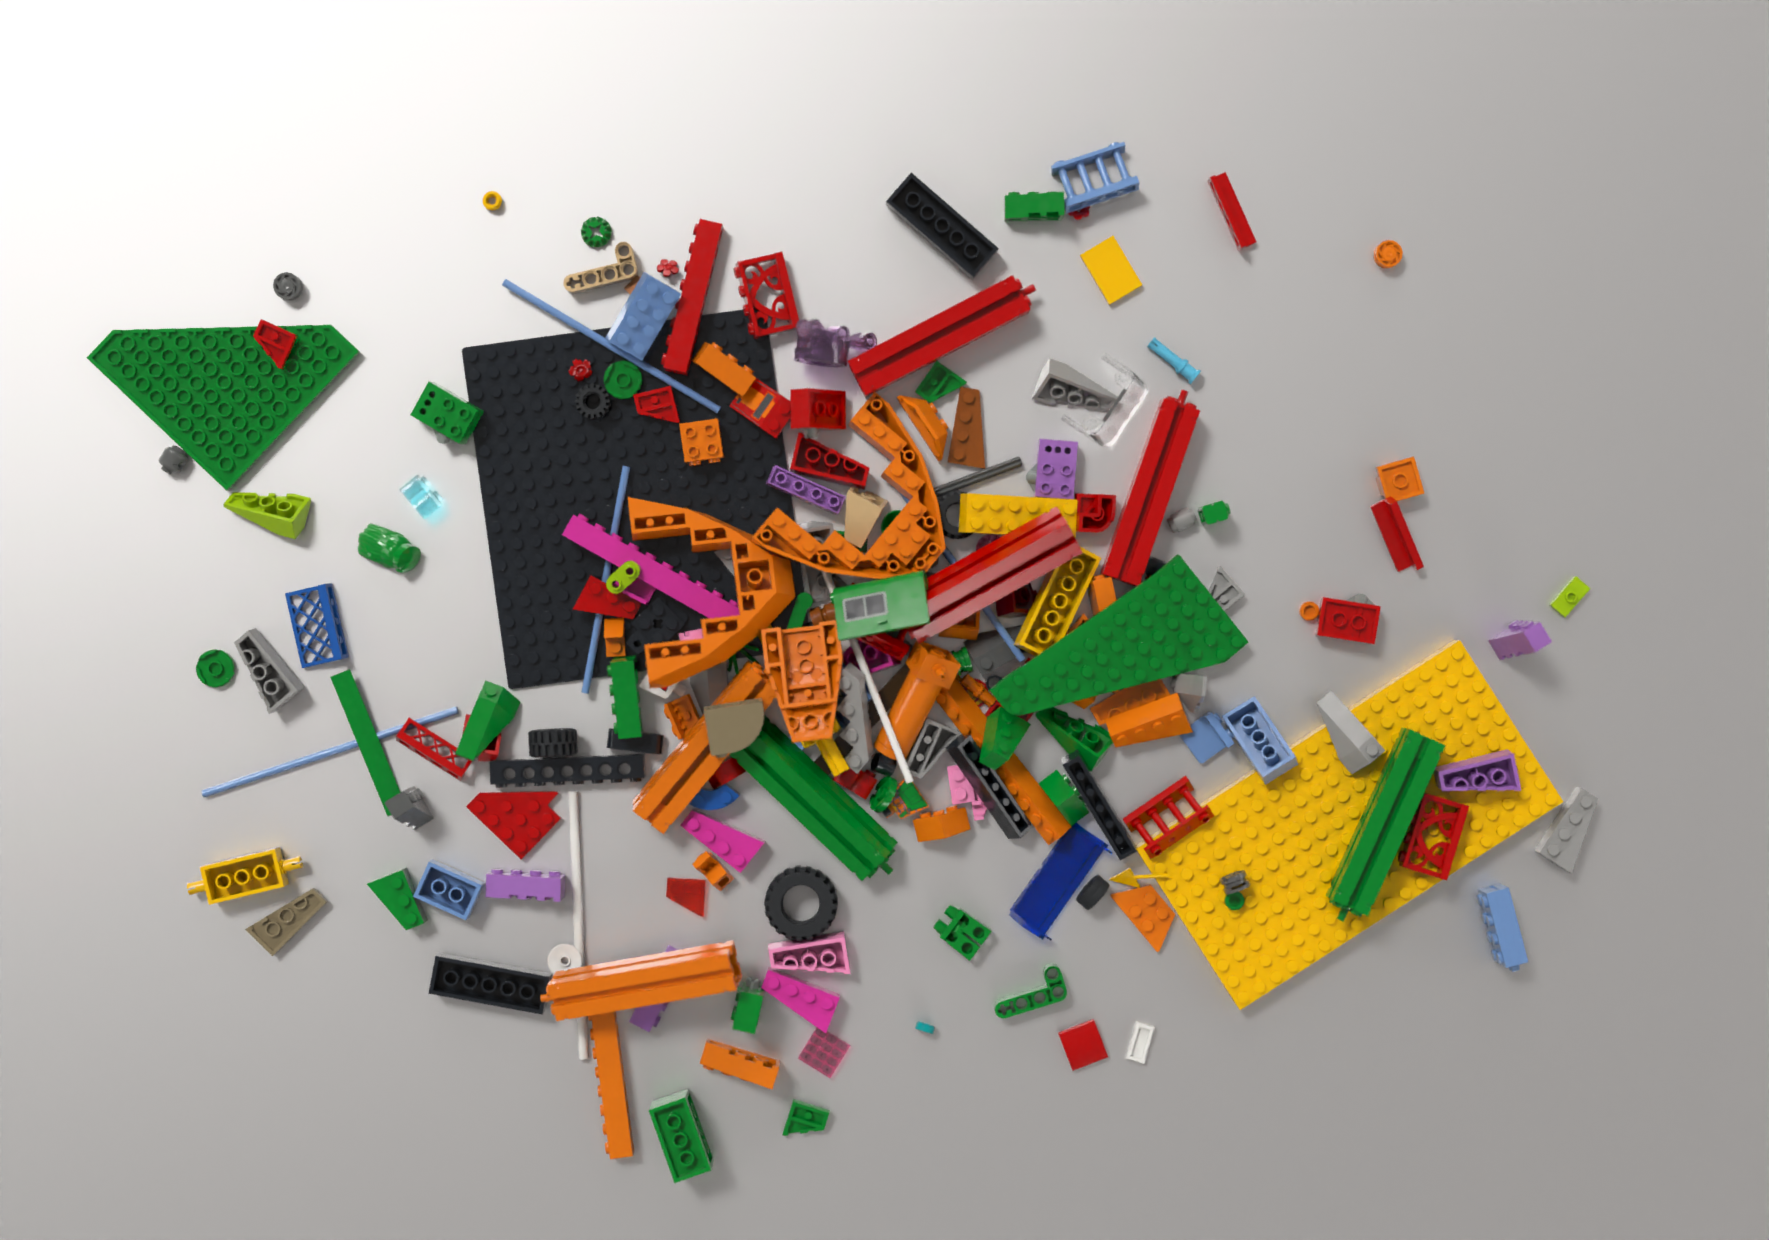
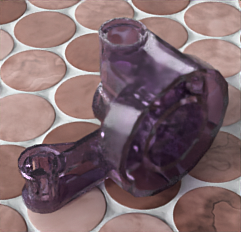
M800 319L796 324L798 338L797 346L794 348L793 360L809 365L844 368L847 367L849 348L869 350L876 346L877 338L873 333H866L865 335L855 333L850 336L849 329L846 326H829L825 329L818 319L810 321Z

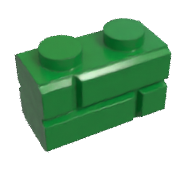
M1223 501L1198 507L1197 510L1203 526L1226 520L1229 517L1228 515L1231 514L1228 503Z

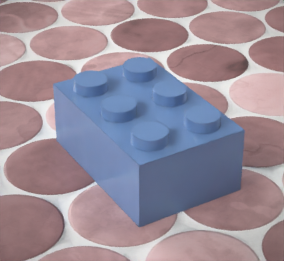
M432 859L428 862L413 897L467 920L473 911L485 882Z

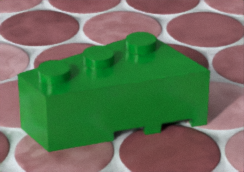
M1009 192L1008 195L1004 196V221H1062L1064 217V192H1028L1027 194Z
M999 707L987 717L979 762L993 770L998 769L1010 759L1031 724Z

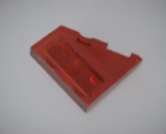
M667 877L666 897L695 914L704 917L706 879Z

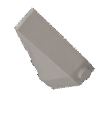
M1049 358L1041 370L1032 399L1050 406L1064 404L1068 408L1082 406L1087 410L1110 412L1118 401V396L1069 365Z
M1333 691L1327 693L1317 702L1338 759L1351 774L1373 762L1385 751Z

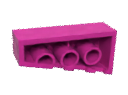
M694 808L680 825L740 873L765 842L763 839L757 838Z

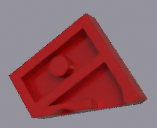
M260 319L253 337L276 363V366L283 369L298 335Z
M671 386L633 395L638 414L675 423L680 422Z

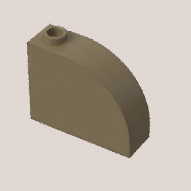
M762 698L704 707L711 756L716 755V758L726 757L728 753L746 748L756 739L764 720Z

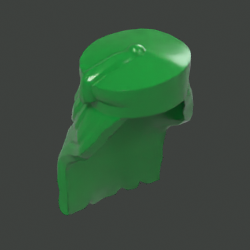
M370 523L364 529V532L359 534V555L377 562L386 568H396V571L400 573L408 572L420 560V549L411 545L408 539L398 532Z

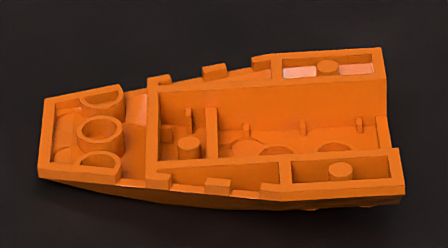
M836 620L819 622V625L784 630L780 627L761 629L765 669L792 742L832 738L843 661Z

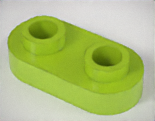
M632 560L622 564L607 579V589L615 594L622 592L639 576V564ZM627 568H632L633 574H628ZM613 581H618L619 587H614Z

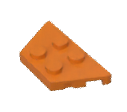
M1149 884L1140 888H1132L1110 894L1112 899L1152 947L1159 952L1175 917V913L1156 890Z

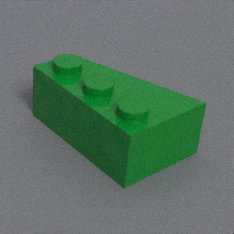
M407 867L367 884L405 930L428 921L420 900L413 897L416 890Z

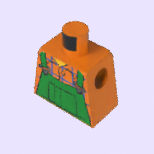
M904 778L898 783L894 798L882 813L886 818L897 813L899 818L903 819L929 807L914 782L907 784Z

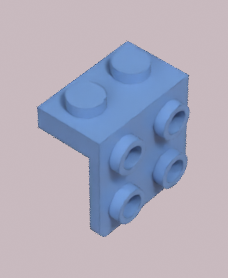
M1210 711L1191 724L1192 733L1180 735L1199 763L1206 762L1223 748H1229L1234 744L1232 740L1234 738L1233 734L1228 728L1224 729L1221 723L1223 721L1217 713L1213 714Z

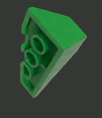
M485 681L455 755L474 761L488 747L489 743L501 733L504 727L512 722L521 702L504 687Z
M1055 707L1040 710L1035 715L1068 754L1077 749L1079 750L1091 772L1114 744L1109 732L1096 724L1091 726L1084 723V719L1078 718L1077 720L1069 717L1067 712Z

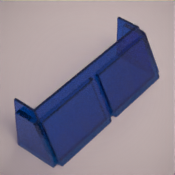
M1075 823L1054 845L1043 861L1042 867L1036 871L1011 907L1009 916L1042 940L1046 937L1051 941L1052 939L1046 932L1101 853L1106 850L1112 854L1107 849L1109 845L1080 824Z

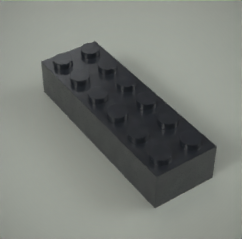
M912 172L886 201V206L972 280L998 252L999 248Z
M438 953L435 956L428 994L542 1015L545 1012L547 1002L542 1003L540 996L547 994L546 986L551 980L552 973Z

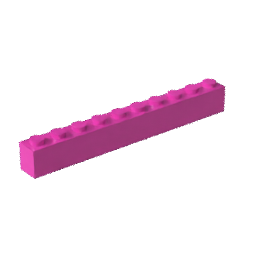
M580 513L578 516H572L562 533L566 538L618 567L629 560L637 562L640 566V574L637 578L708 618L739 615L737 602L733 600L725 601L722 599L724 595L715 590L712 593L706 590L707 586L698 580L696 583L690 581V576L682 571L679 574L672 571L673 566L664 561L662 564L655 561L657 557L648 552L645 555L638 551L640 549L638 546L631 542L628 545L621 542L623 538L617 534L612 533V535L605 533L606 528L597 523L595 526L588 523L589 519ZM627 568V572L633 574V569Z

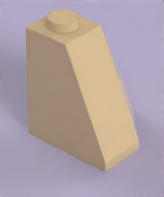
M851 487L847 492L844 538L854 547L862 548L888 501L873 492L865 491L860 493L858 488Z

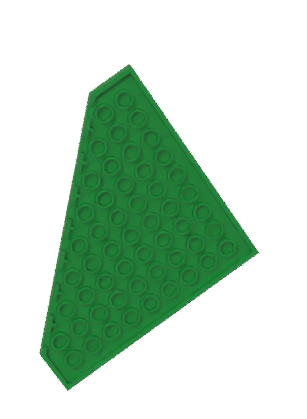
M333 325L278 326L298 335L283 369H280L253 337L257 326L112 330L87 356V359L226 491H229L360 351Z

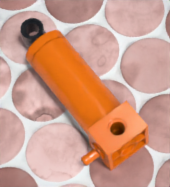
M917 640L905 662L910 670L887 715L905 760H907L942 687L950 689L961 667L950 651L924 641L919 644ZM882 726L873 744L880 753L874 755L871 761V770L890 777L895 772L897 759L884 726Z

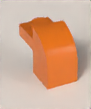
M705 851L692 863L719 891H722L735 879L711 852Z

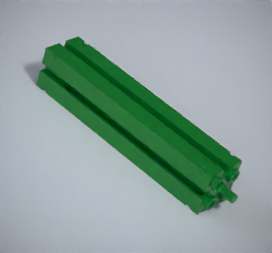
M764 715L763 725L756 739L746 748L729 755L735 758L758 783L852 873L854 872L861 881L867 876L871 878L879 867L889 875L893 869L886 862L896 851L894 847L898 842L893 837H890L884 828Z
M1401 728L1399 737L1393 745L1334 875L1331 887L1325 895L1330 898V903L1341 908L1337 919L1344 922L1348 911L1359 917L1362 914L1369 915L1371 906L1377 898L1437 766L1440 754L1446 745L1411 729Z

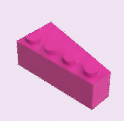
M771 967L768 968L761 986L763 990L821 1031L827 1032L840 999V994Z

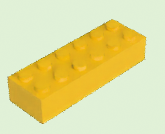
M963 493L960 494L959 532L1006 535L1041 514L1048 513L1050 509L1057 506L1076 538L1078 500Z
M1080 547L1083 552L1082 554L1072 557L1068 562L1046 574L1014 642L1015 646L1036 657L1066 635L1101 557Z

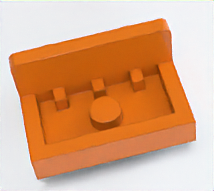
M690 694L664 704V713L671 721L673 734L678 740L684 738L700 719Z

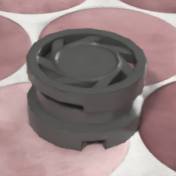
M284 272L274 279L273 289L277 296L291 301L300 297L303 291V284L296 275Z
M1245 870L1233 872L1220 879L1221 884L1225 887L1223 890L1226 895L1236 893L1250 886L1249 880H1246L1245 877L1247 875Z

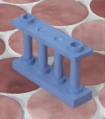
M1114 142L1106 148L1067 161L1060 160L1051 166L1052 177L1060 176L1067 198L1064 200L1066 214L1139 190L1140 182L1138 177L1129 176L1121 155L1125 153V142ZM1113 156L1122 177L1121 181L1116 183L1110 181L1103 162L1104 159ZM1096 163L1104 184L1103 187L1098 189L1092 187L1085 169L1086 165ZM1078 169L1085 188L1083 194H1074L1066 172Z

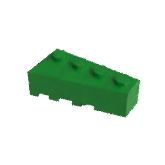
M636 655L613 657L610 665L607 666L608 677H612V684L609 685L610 696H614L612 714L616 715L617 722H614V733L618 734V739L642 737L643 735L641 707L638 705L640 703V692L636 686L638 684V671L634 668V663L637 662Z

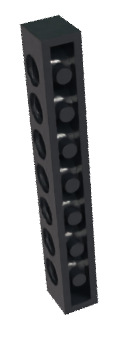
M645 754L511 759L489 762L490 785L496 784V788H505L507 784H515V787L527 786L526 783H534V786H545L546 782H553V785H565V781H572V784H584L585 780H592V784H598L608 779H611V783H620L622 779H630V782L642 781L641 778L646 777ZM623 763L628 764L631 768L628 774L621 771ZM604 764H608L611 767V773L608 775L602 772L601 768ZM584 765H589L592 768L591 775L583 773L582 768ZM565 766H570L573 769L571 776L564 774L563 769ZM529 767L534 770L533 778L526 776V768ZM546 767L553 769L554 774L552 777L545 775L544 769ZM508 768L515 771L513 779L508 778L506 775Z

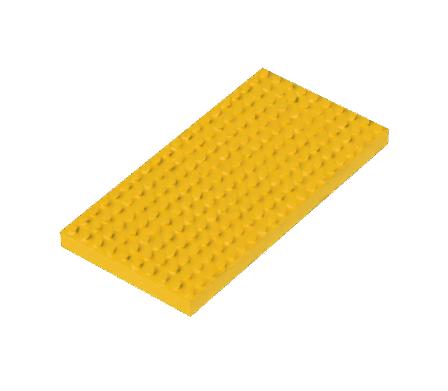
M1460 640L1450 642L1348 708L1385 750L1364 768L1354 774L1347 770L1338 759L1328 729L1323 724L1289 746L1296 756L1298 765L1266 785L1256 770L1253 769L1199 805L1201 808L1208 805L1214 817L1171 845L1159 856L1150 860L1143 849L1148 846L1144 840L1136 845L1138 854L1151 874L1169 875L1165 878L1154 879L1239 1010L1245 1008L1443 880L1399 866L1398 855L1405 846L1402 840L1368 916L1362 914L1359 917L1348 911L1343 922L1337 919L1341 908L1330 903V898L1325 896L1331 887L1334 875L1402 727L1411 729L1446 745L1440 754L1437 766L1506 749L1514 753L1522 791H1442L1436 786L1434 773L1432 774L1424 793L1469 806L1449 875L1563 803L1562 798ZM1428 802L1425 805L1426 813L1431 812V807L1435 810V815L1439 813L1435 802ZM1442 803L1443 813L1455 812L1456 807ZM1191 809L1183 816L1187 819L1196 812ZM1176 819L1167 826L1171 830L1180 823ZM1443 820L1442 824L1444 830H1449L1451 826L1450 823L1444 825L1445 820ZM1438 822L1433 823L1421 832L1429 850L1434 844L1446 842L1447 837L1440 832ZM1159 830L1151 835V837L1155 841L1164 834ZM1441 847L1436 848L1433 855L1436 851L1438 855H1441L1443 849ZM1413 851L1410 855L1411 862L1413 864L1421 863L1425 858L1424 854L1421 858L1416 859L1418 853ZM1429 860L1426 863V865L1422 867L1436 872L1438 869V867ZM1245 870L1247 874L1245 877L1246 880H1249L1250 886L1239 891L1244 897V905L1239 910H1231L1225 905L1224 898L1226 894L1223 890L1225 887L1221 884L1220 879L1233 872Z

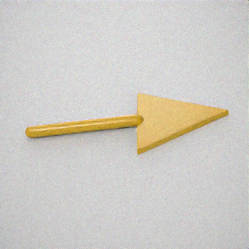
M1131 868L1109 880L1140 888L1141 886L1137 879L1165 878L1169 875L1149 874L1134 876Z

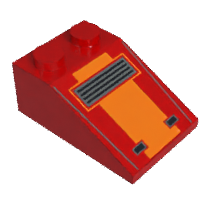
M757 378L743 397L737 394L729 406L775 439L779 437L791 418V402Z

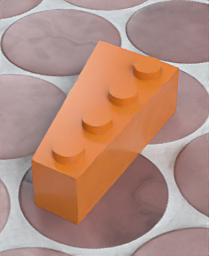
M707 1038L700 1064L705 1069H716L721 1071L722 1074L735 1076L744 1081L773 1089L780 1060Z

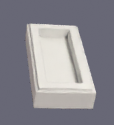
M1138 1021L1135 1022L1126 1059L1142 1064L1145 1063L1155 1029L1154 1026Z

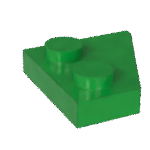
M793 1099L782 1135L788 1136L790 1133L800 1132L801 1134L808 1133L809 1131L824 1130L830 1110Z

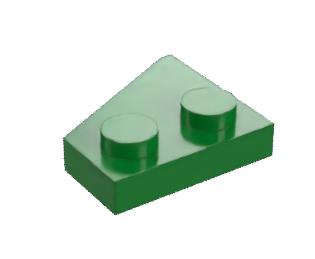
M936 361L915 393L931 403L964 386L967 381Z

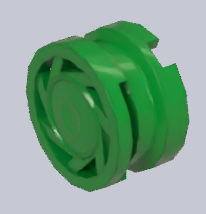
M966 646L957 652L951 651L952 655L961 665L958 671L959 676L963 672H974Z

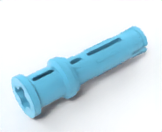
M1155 337L1147 346L1173 366L1176 371L1175 373H1180L1184 376L1189 384L1201 372V370H1196L1192 367L1187 359L1182 360Z

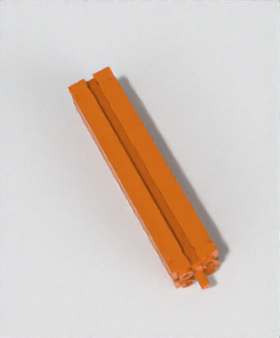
M747 660L743 668L739 670V674L733 677L711 705L762 698L765 712L773 702V699L776 698L766 669L762 671L763 667L760 664ZM704 714L641 789L639 795L632 800L634 805L633 812L642 819L649 821L662 834L666 832L669 825L676 820L727 758V756L722 758H716V755L711 756Z
M732 940L726 941V943L721 942L572 968L567 971H556L546 986L547 994L541 995L540 999L542 1003L553 1001L551 1012L555 1015L556 1021H562L566 1018L573 1019L719 994L725 991H736L739 985L738 982L741 981L743 976L740 964L737 962L735 943Z

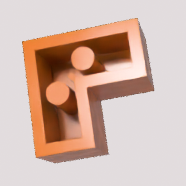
M957 805L946 807V811L944 809L934 811L932 815L931 812L919 814L920 818L913 820L918 842L945 839L971 829L966 808H957Z

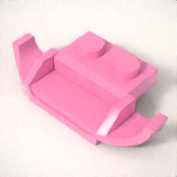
M958 765L947 766L952 804L971 802L974 821L983 820L987 807Z

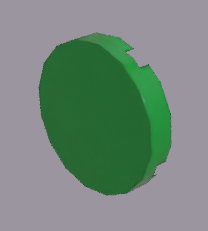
M624 360L611 364L605 371L604 384L608 393L615 398L628 399L637 394L641 389L642 374L633 363Z
M213 649L206 651L199 657L196 673L203 684L217 688L225 686L232 680L235 675L236 666L230 654L223 650Z
M886 776L879 781L875 788L877 790L875 795L872 794L869 804L872 810L880 813L888 807L897 790L898 784L896 779Z

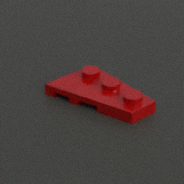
M590 575L573 610L634 619L642 603L622 592L617 594L610 592L605 582Z

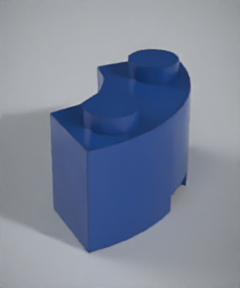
M728 783L715 789L702 787L689 804L698 809L716 810L730 805L741 794Z

